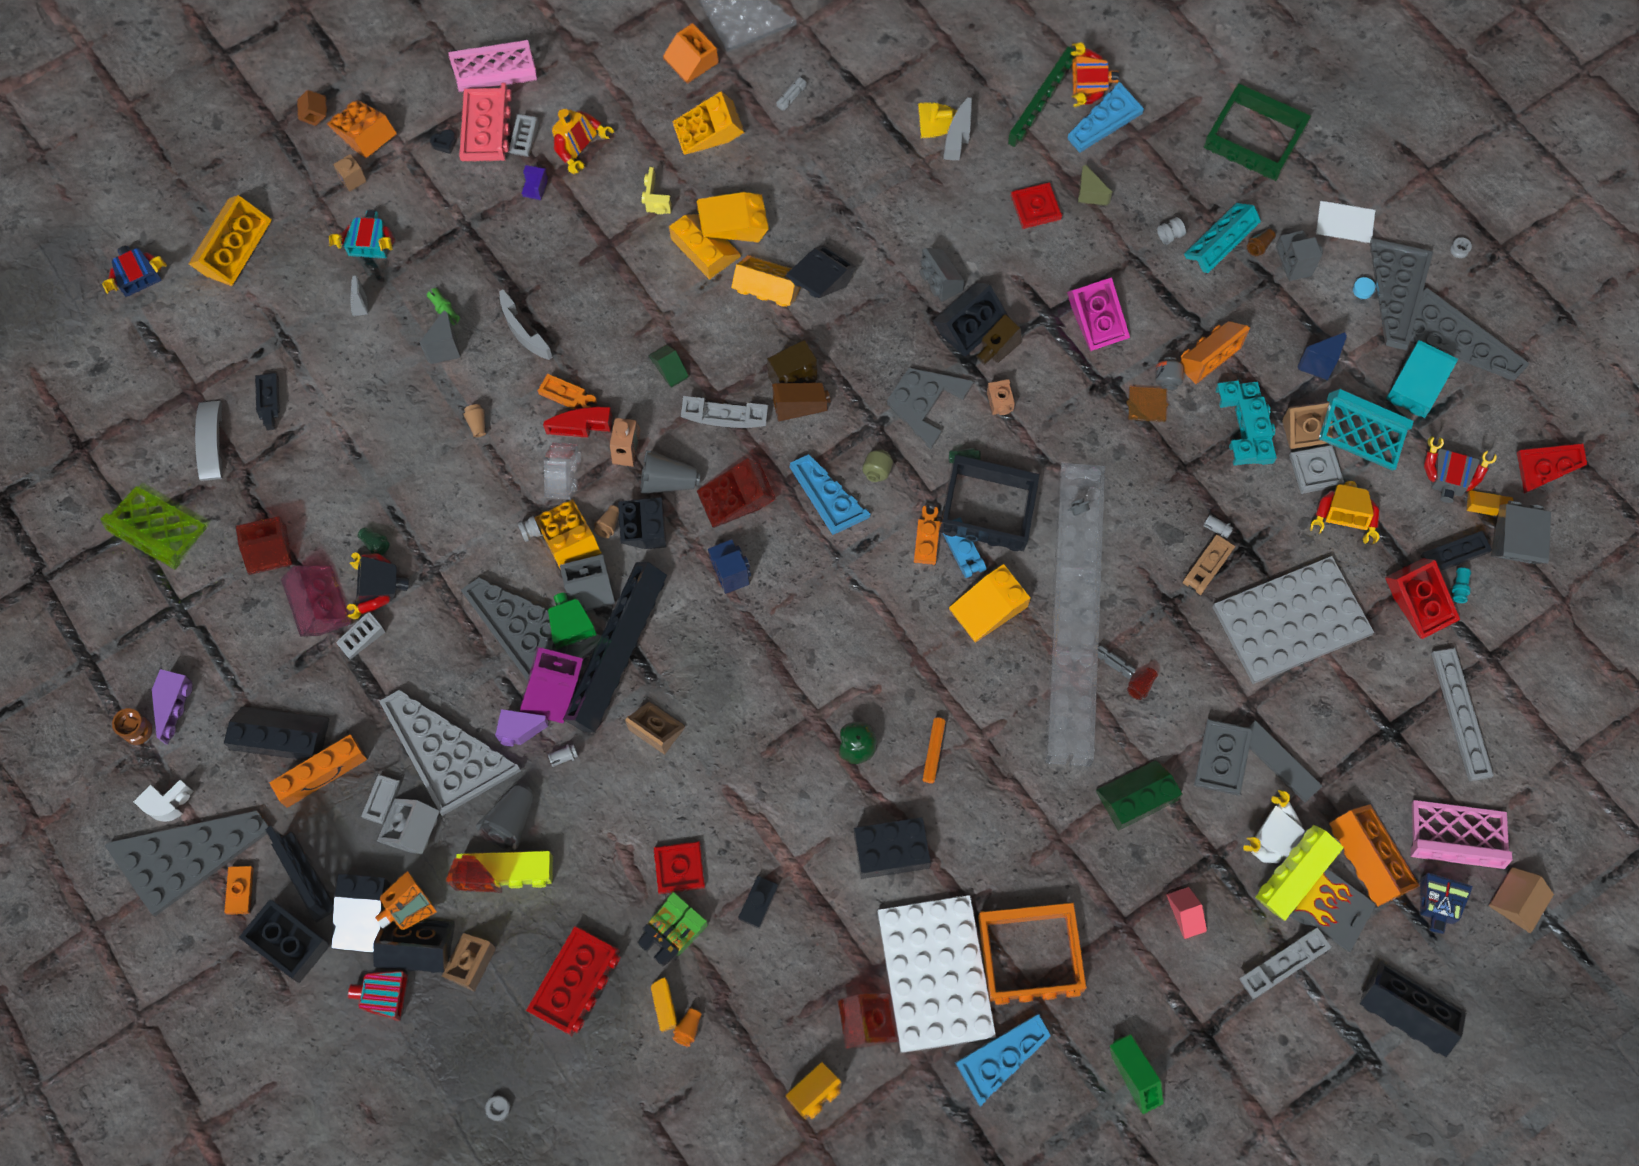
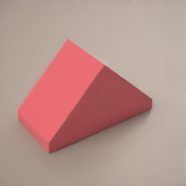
M1189 887L1166 895L1184 939L1207 931L1202 904Z

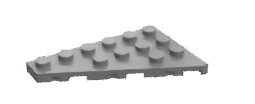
M400 690L379 701L442 816L521 771L517 764L506 759L500 753L465 733L459 727L427 709Z

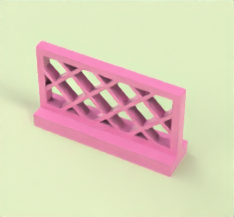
M528 40L449 52L459 92L464 91V89L501 86V83H506L507 85L537 80L535 63ZM526 48L522 53L516 51L517 49ZM497 52H504V54H503L502 56H500V55H498V54H496V53H497ZM477 55H484L485 57H483L482 59H480V58H478V57H476V56H477ZM511 55L516 57L514 60L508 59ZM464 58L465 60L463 62H460L455 59ZM491 58L497 60L494 64L488 62ZM471 61L477 63L474 67L468 65Z
M1413 800V846L1411 847V857L1505 869L1512 861V852L1509 851L1507 812ZM1419 808L1427 809L1433 816L1425 821L1419 815ZM1443 811L1450 812L1456 819L1449 824L1440 814ZM1470 814L1479 822L1472 827L1463 817ZM1490 817L1500 818L1501 827L1496 830L1486 820ZM1435 818L1445 827L1439 833L1428 824ZM1458 821L1468 830L1462 836L1452 827ZM1481 824L1492 833L1486 839L1475 830ZM1424 827L1433 838L1430 840L1419 839V831ZM1448 830L1457 840L1454 843H1448L1441 835ZM1471 833L1480 844L1471 846L1464 838ZM1495 836L1501 842L1502 849H1494L1487 841Z

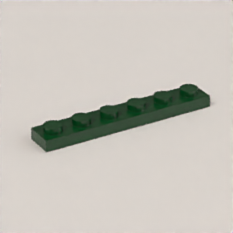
M1068 46L1010 131L1009 145L1016 147L1019 141L1022 142L1027 134L1026 130L1029 126L1032 127L1034 125L1038 112H1043L1047 103L1046 100L1053 97L1058 83L1061 84L1063 82L1067 69L1071 70L1072 60L1074 59L1071 52H1074L1075 49Z

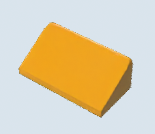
M1468 491L1466 511L1498 516L1500 505L1513 501V497Z
M661 978L651 985V991L659 1027L664 1032L675 1029L678 1022L668 980Z

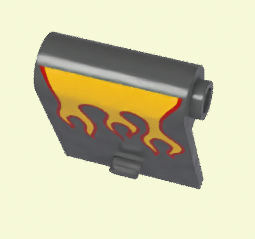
M1328 867L1289 916L1304 925H1312L1314 928L1318 927L1321 933L1347 952H1351L1376 904L1334 874L1333 869Z

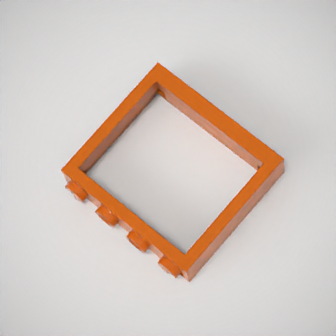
M1074 903L979 913L978 919L989 1002L995 1001L996 1005L1009 1004V1000L1019 999V1002H1031L1033 997L1041 996L1043 1000L1056 999L1057 995L1066 994L1068 998L1081 996L1080 992L1085 991L1086 983ZM1065 918L1075 984L996 992L988 925Z

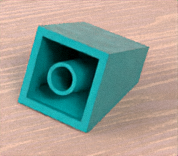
M1418 340L1386 399L1396 406H1401L1411 411L1416 416L1425 418L1458 359Z

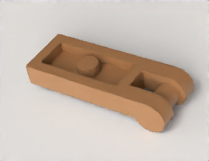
M1216 535L1186 576L1183 584L1187 587L1190 585L1196 589V593L1202 595L1235 546L1219 535ZM1197 574L1204 578L1202 582L1195 579Z

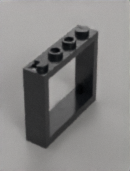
M955 455L951 466L939 532L951 537H963L968 541H980L990 546H1001L1012 551L1024 552L1029 539L1040 474ZM957 474L1028 490L1020 536L948 520Z

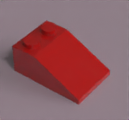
M1422 558L1385 577L1393 598L1420 639H1424L1460 620L1435 560Z

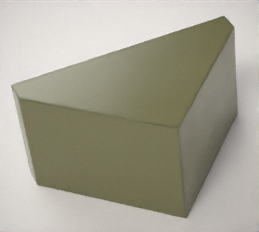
M1084 165L1080 177L1078 202L1108 205L1111 200L1112 191L1087 165Z

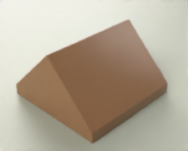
M1330 401L1288 408L1282 422L1290 449L1327 444V442L1320 440L1319 436ZM1332 426L1329 427V430H1328V433H1327V436H1329V437H1331V438H1332Z
M651 702L639 708L625 720L628 729L664 755L685 728L683 724Z
M1512 867L1488 906L1531 933L1554 894L1542 876Z
M463 933L442 977L475 992L496 947L487 940Z

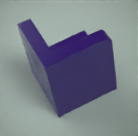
M525 165L523 173L526 181L522 190V196L541 200L548 181L546 171L543 168Z

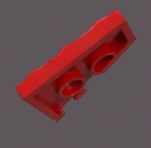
M1583 444L1526 449L1516 452L1524 494L1587 465Z

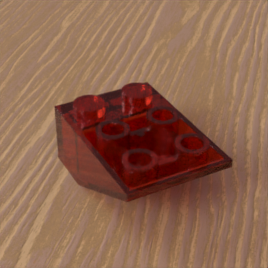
M749 458L697 490L713 528L756 512L776 500L761 464Z

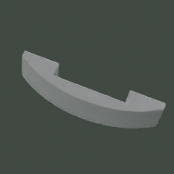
M503 289L499 291L500 303L505 319L518 341L528 350L548 360L553 358L550 348L538 333L532 337L528 335L514 317L518 314L514 302Z
M683 396L681 417L694 422L720 427L766 426L768 405L747 403L746 406L704 402V398Z
M221 401L202 402L198 405L195 425V446L200 481L222 479V459L219 456V421H222Z
M1317 927L1239 980L1252 999H1255L1332 947Z

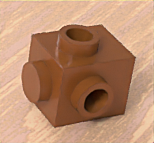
M307 90L297 99L298 120L316 126L326 117L327 106L325 96Z

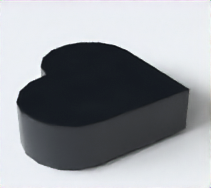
M443 130L440 134H434L430 138V143L434 150L451 154L456 142L453 130Z

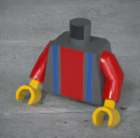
M1431 436L1428 439V445L1431 448L1427 450L1424 469L1428 479L1431 481V487L1442 492L1440 500L1445 503H1452L1455 495L1462 496L1465 491H1472L1482 482L1489 469L1488 464L1495 462L1496 454L1493 455L1492 460L1487 461L1485 455L1488 453V450L1483 452V461L1479 463L1480 459L1440 449L1444 444L1443 439L1440 437L1438 444L1434 446V437Z

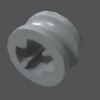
M1457 238L1450 248L1451 254L1456 258H1465L1472 249V244L1466 238ZM1458 245H1460V247L1463 246L1465 249H1464V250H1462V248L1459 249V248H1458Z

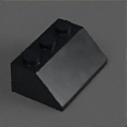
M976 282L937 316L933 322L941 336L960 354L966 357L1007 313L992 286Z
M423 919L405 930L401 929L395 921H392L384 928L380 926L372 943L374 967L444 973L450 959L455 922Z

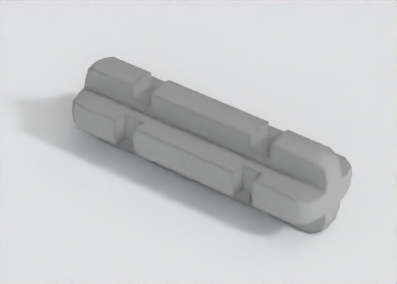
M798 77L794 81L795 84H792L784 92L783 97L776 101V106L782 111L806 87V81L801 77Z

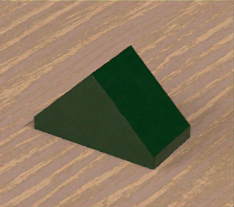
M668 345L649 354V358L670 388L689 378L676 350Z

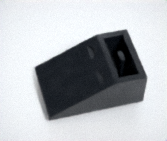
M821 245L809 252L786 274V277L791 279L794 285L806 289L812 297L821 298L846 288L857 266L825 245Z

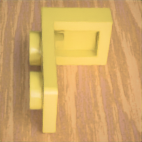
M649 167V174H645L644 184L647 188L642 193V204H645L647 212L671 214L670 196L653 194L655 171L654 167Z

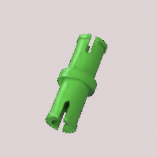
M437 288L431 289L435 296L429 291L427 297L434 304L436 312L441 314L444 310L448 313L452 325H455L451 318L455 319L458 323L460 317L452 309L450 301L445 299Z

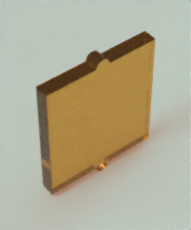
M1129 387V400L1127 401V406H1129L1128 420L1166 422V408H1168V403H1166L1167 389Z

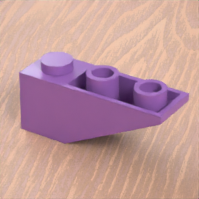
M160 669L152 688L157 738L168 745L169 740L175 734L177 720L183 714L186 697L191 694L192 681L185 675Z

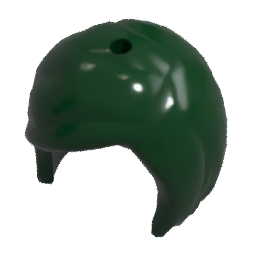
M850 722L841 728L840 738L842 743L838 754L841 759L850 764H861L873 757L876 752L877 737L868 723Z

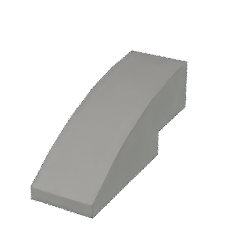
M967 98L950 124L943 160L959 161L961 143L968 144L972 98Z

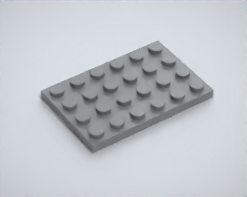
M1332 556L1213 605V609L1252 684L1367 638L1374 633Z

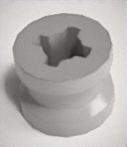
M533 516L529 517L525 522H517L525 542L529 541L531 537L541 536Z

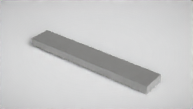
M1449 648L1433 651L1431 655L1468 780L1470 782L1492 778L1494 775L1456 649Z

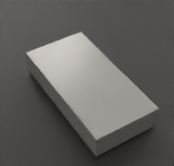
M378 774L361 817L384 825L400 787V780Z

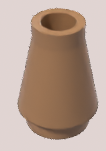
M479 404L467 406L464 409L465 413L463 415L473 436L477 438L486 435L484 409Z
M609 506L608 510L595 522L594 531L602 538H609L614 534L619 518L618 507Z

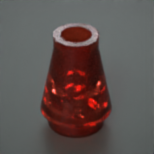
M1148 667L1130 681L1127 688L1129 695L1136 700L1146 698L1155 679L1158 677L1157 672Z

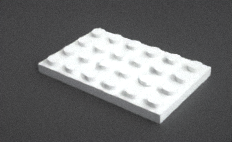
M970 896L878 910L901 1053L996 1038Z

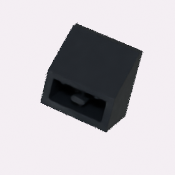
M662 498L618 501L620 542L622 544L641 549L667 548Z

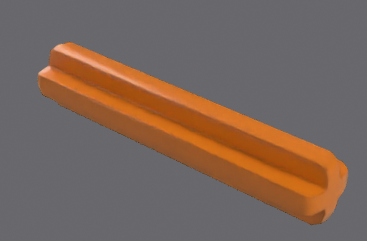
M935 717L933 720L922 779L926 783L935 782L946 722L943 718Z

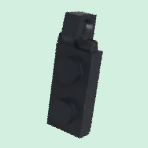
M277 373L255 375L256 412L259 419L263 420V426L266 427L267 431L275 430V418H278L280 413Z

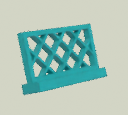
M1341 389L1329 393L1327 401H1330L1319 439L1387 469L1396 470L1407 430L1412 429L1414 421ZM1335 406L1341 408L1344 417L1337 420L1334 414ZM1351 416H1359L1363 425L1356 428ZM1346 419L1351 431L1343 434L1339 422ZM1370 424H1378L1381 433L1374 436ZM1333 425L1339 436L1335 439L1327 436L1329 427ZM1365 428L1369 439L1362 442L1357 430ZM1390 431L1399 433L1397 442L1394 444L1388 435ZM1351 433L1357 443L1353 447L1348 445L1345 436ZM1383 435L1388 447L1380 450L1376 438ZM1371 441L1375 453H1367L1364 444ZM1388 449L1392 455L1391 463L1385 461L1382 452Z

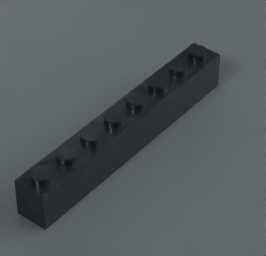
M635 563L565 713L563 720L583 732L595 733L600 727L603 714L611 703L614 690L618 687L620 677L628 666L630 655L638 644L641 631L647 624L646 620L651 610L655 607L657 596L664 587L667 574L651 563Z

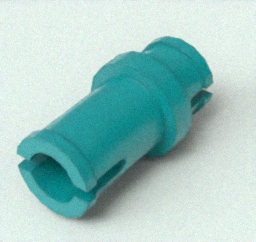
M1458 568L1456 570V582L1452 587L1453 600L1456 603H1466L1468 595L1471 593V588L1469 587L1471 570L1468 568Z

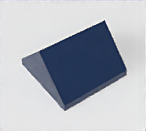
M1344 332L1308 346L1297 366L1298 369L1328 380L1339 360L1347 337L1346 333Z

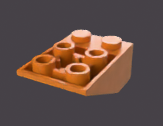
M359 100L349 103L344 111L334 115L332 120L327 123L349 146L365 158L397 134L383 113Z

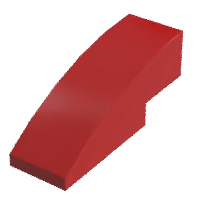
M610 407L582 408L545 420L543 426L546 434L588 438L589 430L610 432L613 416Z

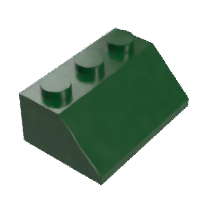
M1156 760L1096 790L1118 831L1179 801L1183 795L1172 775Z

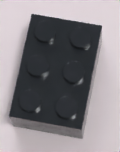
M923 817L854 828V840L861 879L930 869L931 862Z
M271 899L268 900L239 936L251 948L298 983L304 979L330 946L324 939Z

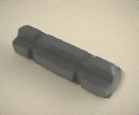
M1099 646L1095 652L1096 657L1100 660L1104 659L1105 663L1116 671L1123 672L1122 675L1128 679L1136 672L1134 666L1131 664L1127 665L1126 661L1114 652H1108L1109 649L1105 646Z

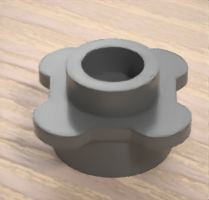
M1084 498L1074 501L1071 503L1072 507L1067 510H1072L1074 516L1090 510L1088 503L1091 500L1085 502Z

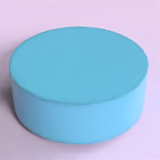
M1366 277L1356 280L1353 286V293L1360 299L1370 298L1375 291V283Z

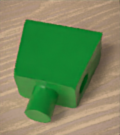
M564 592L556 594L554 596L556 606L548 609L552 640L556 649L596 636L593 624L579 600L569 601L567 594Z

